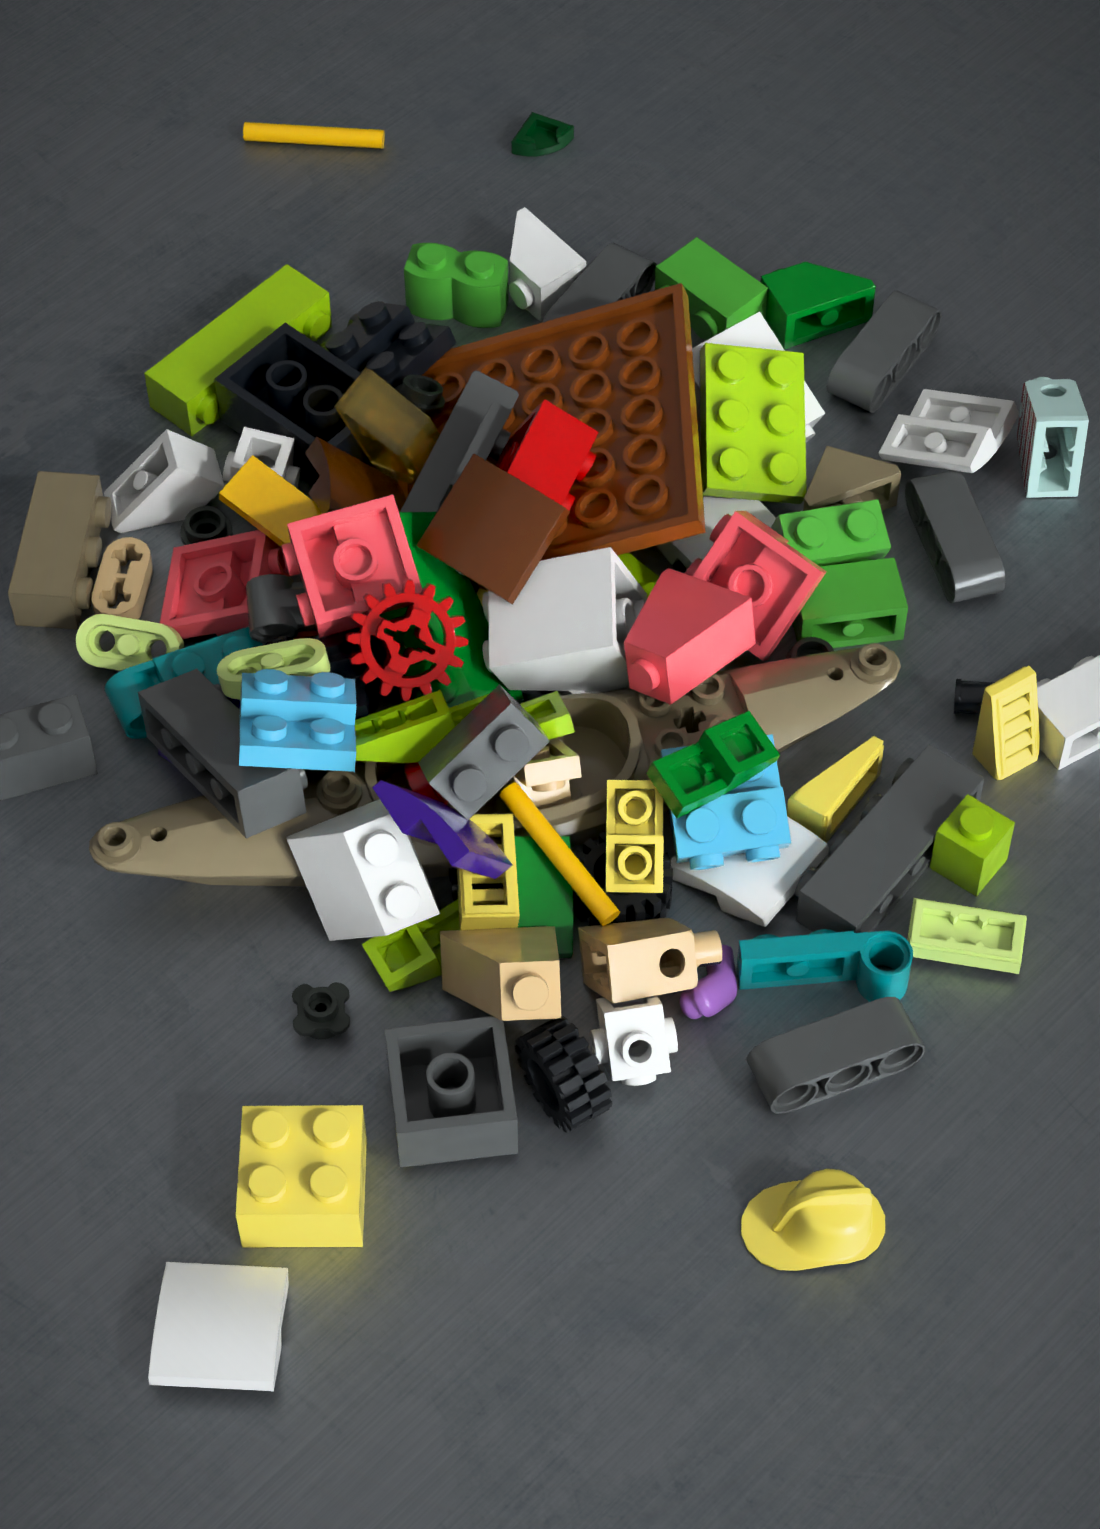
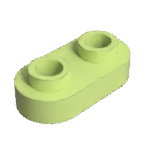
M96 614L87 618L80 625L76 634L77 651L85 662L95 667L118 671L152 660V645L159 640L163 641L166 645V654L185 648L180 634L168 625L108 614ZM106 632H111L115 638V644L110 651L105 652L100 646V639Z
M300 638L235 651L219 662L217 675L223 693L229 698L240 700L242 673H256L263 669H275L287 675L313 676L321 672H330V663L325 645L321 641L312 638Z

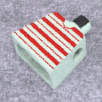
M1038 377L1028 380L1023 384L1017 442L1026 498L1078 496L1089 419L1078 386L1074 380ZM1048 444H1050L1057 450V454L1053 458L1045 459L1044 452H1049Z

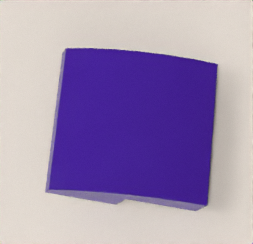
M382 780L372 787L401 832L437 844L451 866L496 879L513 866L498 845L470 819L464 818L457 810L450 806Z

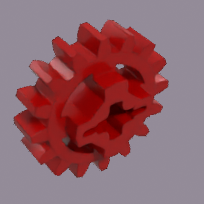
M412 579L404 580L402 592H396L389 582L382 583L384 597L377 600L366 593L363 599L370 609L366 614L352 612L350 615L356 623L360 624L359 632L346 634V640L353 644H359L360 650L352 654L349 660L352 665L366 663L368 667L360 678L366 684L377 677L380 678L379 693L385 697L391 692L393 686L399 687L400 697L403 701H409L412 688L418 687L423 695L432 693L430 682L437 679L446 686L451 683L449 676L445 672L448 665L462 668L464 664L459 657L454 655L455 647L468 645V639L455 635L454 630L466 622L464 616H449L447 611L451 608L454 600L450 596H446L437 602L434 601L433 597L436 586L430 583L426 584L421 593L415 592V585ZM411 602L404 615L391 620L379 616L383 611L395 604ZM431 612L436 615L441 624L443 645L434 641L429 631L428 623L431 619ZM410 625H415L414 635L421 640V643L430 647V649L426 651L419 647L417 649L407 647L404 653L400 654L398 653L400 644L393 639V636L384 632V629L388 628L395 632L397 630L406 632ZM370 635L382 639L387 654L382 668L372 654ZM425 659L434 663L429 669L420 674L403 676L411 664Z

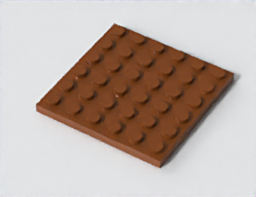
M682 283L451 348L422 375L432 378L442 385V396L445 399L443 411L440 414L431 415L428 419H417L405 414L401 406L398 405V484L406 499L473 371H480L518 392L519 396L503 426V429L510 433H513L544 399L599 432L590 451L596 454L595 461L582 481L579 482L575 479L569 491L570 494L575 496L574 503L569 510L570 513L541 560L611 547L618 556L706 533L689 299ZM490 457L486 459V461L495 465L496 460ZM470 579L475 592H478L479 589L487 590Z

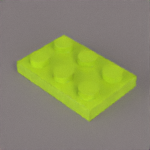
M705 343L700 349V442L703 496L801 504L804 501L807 493L804 353Z

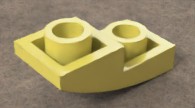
M607 780L606 893H663V798L651 780Z

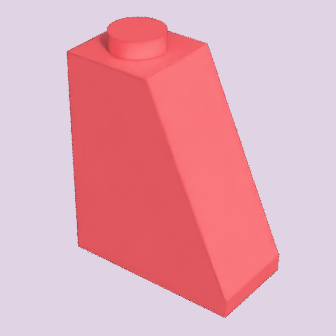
M670 568L663 571L624 640L629 688L671 705L756 644L752 598Z

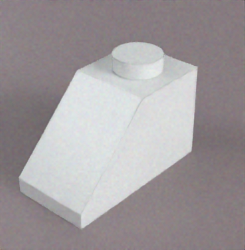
M524 207L518 210L516 215L510 255L509 293L514 303L520 309H526L537 320L542 322L551 306L586 269V260Z
M166 429L104 491V496L111 499V523L113 530L119 533H126L185 520V517L191 510L205 506L216 497L225 485L213 448Z

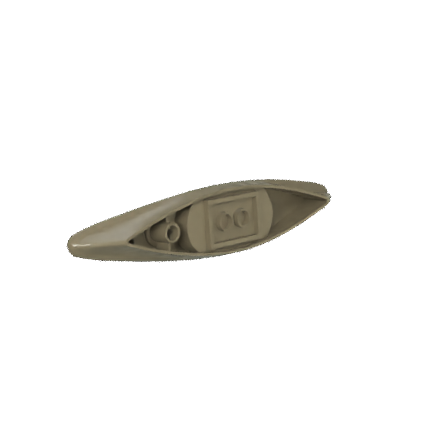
M872 643L860 648L817 653L722 670L714 673L671 705L630 688L603 693L562 695L560 697L570 714L575 732L558 737L557 739L579 755L582 777L569 779L572 801L541 809L540 812L559 836H570V848L583 844L589 838L592 840L599 839V833L606 831L607 780H650L646 773L651 763L661 758V749L692 745L699 741L704 730L747 711L751 712L766 735L773 734L775 748L781 753L810 736L819 728L868 701L892 684L901 668L900 660L894 651L884 645ZM356 761L355 772L304 769L308 781L307 788L303 789L307 813L249 838H245L203 795L158 808L120 822L106 824L89 841V851L95 863L108 871L166 877L207 885L306 886L287 842V836L379 800L372 787L380 780L410 791L412 789L405 773V763ZM508 782L475 814H513L499 797L501 791L508 786ZM663 799V813H664V812L668 811L669 809H668V805L666 804V802H665L664 799ZM447 802L448 806L455 809L449 802ZM513 814L514 836H530ZM410 836L426 877L449 876L448 868L454 866H451L439 846ZM490 837L496 844H501V837Z

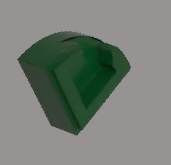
M531 112L511 141L512 154L537 157L557 152L574 139V126Z

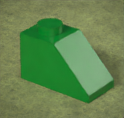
M809 262L777 269L761 276L760 282L768 287L765 320L784 350L866 323L873 315L876 286L871 279Z

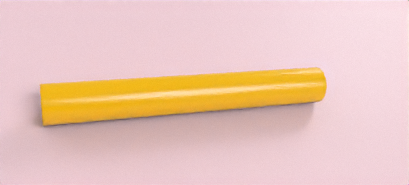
M244 122L243 139L244 141L383 149L385 132L379 129Z
M514 782L504 788L499 797L600 924L605 926L616 919L620 914L619 909L520 785Z

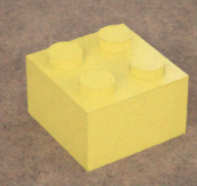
M363 1105L242 1106L236 1199V1220L242 1248L363 1247L367 1147Z

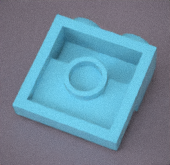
M263 669L256 673H242L239 711V766L355 772V717L357 705L355 679L343 678L341 675L330 672H321L313 676L287 675L275 669Z
M773 734L767 735L774 745ZM687 746L661 749V758ZM777 761L726 794L679 818H676L668 807L676 863L689 862L690 870L724 866L723 857L746 854L747 863L780 858L779 849L788 848L791 844L784 791L780 785Z

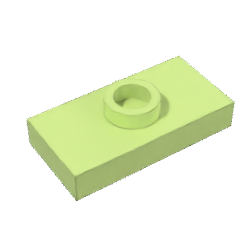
M913 898L907 940L912 947L913 957L1019 974L1027 916Z

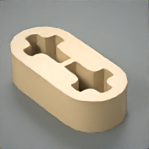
M125 537L115 540L107 546L92 591L94 615L108 614L139 620L153 575L151 553L147 544L142 540ZM128 560H136L131 561L127 574L121 573L120 566H125ZM118 593L124 594L125 601L120 602L117 608H109L116 604Z

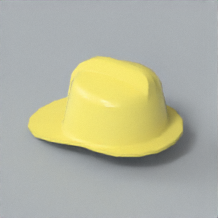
M835 1169L812 1172L803 1180L781 1183L762 1190L749 1201L741 1219V1236L748 1252L761 1264L785 1271H800L863 1260L878 1249L885 1234V1214L878 1199L855 1176Z

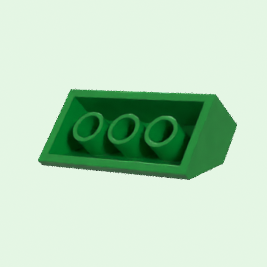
M399 512L422 589L427 583L436 586L433 600L436 602L443 597L450 596L454 602L447 611V614L449 616L462 615L466 621L454 629L455 635L468 639V645L455 647L454 655L459 657L464 664L462 668L448 665L445 672L449 676L451 683L446 686L437 679L430 682L432 693L441 690L448 708L490 694L500 684L519 704L523 703L525 698L521 690H509L493 672H489L486 668L483 658V643L489 640V622L485 617L483 607L470 579L416 546L437 512ZM408 607L386 612L379 616L391 620L404 615ZM431 612V619L428 623L432 639L443 645L441 624L436 615ZM410 625L406 632L399 630L395 632L388 628L384 629V632L393 636V639L400 644L398 652L400 654H403L407 647L415 649L419 647L426 651L430 649V647L421 643V640L414 635L415 625ZM379 639L385 654H387L382 639ZM425 659L411 664L403 676L420 674L429 669L434 663ZM418 687L412 688L409 701L424 696Z

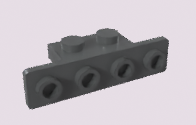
M473 371L400 512H438L473 454L485 460L490 457L498 461L512 434L503 429V426L519 396L516 390L480 371Z

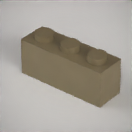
M38 471L8 589L15 625L78 630L82 610L90 609L93 591V581L90 575L92 568H99L102 560L100 531L101 528H108L111 520L110 497L103 496L99 475Z

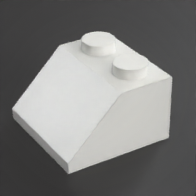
M380 799L286 837L329 941L387 936L440 914L434 894L410 836L401 832Z

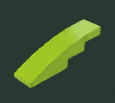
M441 690L355 720L356 761L419 762L489 694L448 708ZM558 691L520 704L538 722L549 740L575 732L570 714Z

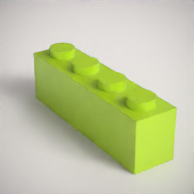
M286 264L144 373L150 407L191 437L194 436L206 425L212 424L219 419L214 379L281 325L287 323L312 341L321 339L332 327L329 292Z

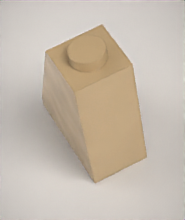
M555 926L440 931L442 989L501 1021L561 1018L560 963Z

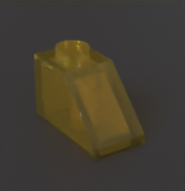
M365 368L334 407L376 470L414 486L440 433L425 413L375 372Z

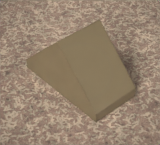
M826 446L804 497L803 511L879 499L881 511L897 506L901 471L895 464Z

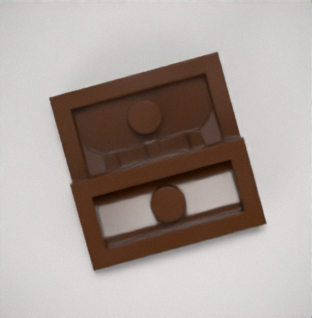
M319 437L314 439L305 454L320 477L308 493L322 514L389 495H394L398 511H401L406 498L395 479Z
M473 454L416 546L513 605L570 511L499 467Z

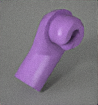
M722 945L721 964L706 966L707 975L698 981L697 987L684 990L681 993L680 1007L688 1018L695 1020L703 1015L709 1018L734 1001L737 995V981L733 949L730 946Z

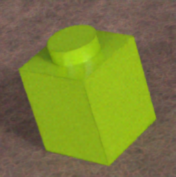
M967 794L936 831L930 869L977 897L1006 862L1015 822Z

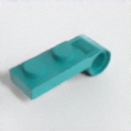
M248 626L126 668L113 675L107 681L104 691L126 736L131 739L145 738L147 735L138 696L139 691L194 669H198L213 685H220L217 675L219 662L235 651L260 646L262 643L251 639Z
M823 929L811 932L808 935L778 937L772 934L759 935L750 940H739L736 968L739 990L856 980L859 993L869 1002L884 997H896L900 1000L907 991L913 950L905 937L892 931L854 933V931L835 932ZM885 965L891 967L894 970L884 971L876 968L875 966Z

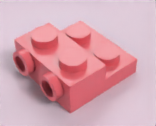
M394 495L287 524L290 543L281 545L284 560L290 577L298 574L301 575L305 593L296 595L298 607L304 626L315 624L319 638L360 627V624L356 623L350 615L352 612L366 614L370 609L363 599L366 593L377 600L383 598L382 583L389 582L396 592H402L404 580L412 579L415 585V592L421 593L422 586ZM411 602L395 604L381 614L411 605Z
M735 511L732 516L726 514L717 523L709 538L714 543L703 560L697 558L684 574L752 598L756 644L749 648L748 651L760 660L765 661L769 659L827 571L787 544L789 540L748 511Z
M260 530L174 547L160 623L174 628L183 640L214 633L217 636H221L248 627L246 584L252 578L267 574H280L290 577L282 548Z

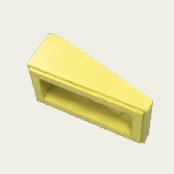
M1024 666L984 689L972 754L996 780H1002L1038 759L1040 736L1036 672L1030 666Z
M875 736L871 737L798 789L788 799L787 817L798 822L827 843L880 776L884 750L883 740Z
M474 814L470 820L489 837H501V844L497 845L513 866L496 879L457 868L460 930L518 928L520 914L513 814ZM503 883V889H472V884Z

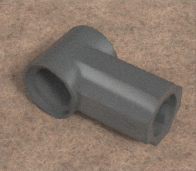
M280 574L261 575L247 582L246 596L249 634L252 640L266 644L279 636H287L293 639L297 636L298 632L317 630L315 624L305 627L300 614L296 595L305 593L303 582H294L292 578Z

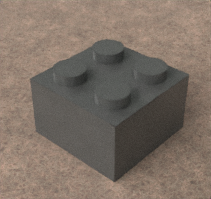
M490 1016L384 1029L400 1168L518 1154V1119L504 1021Z

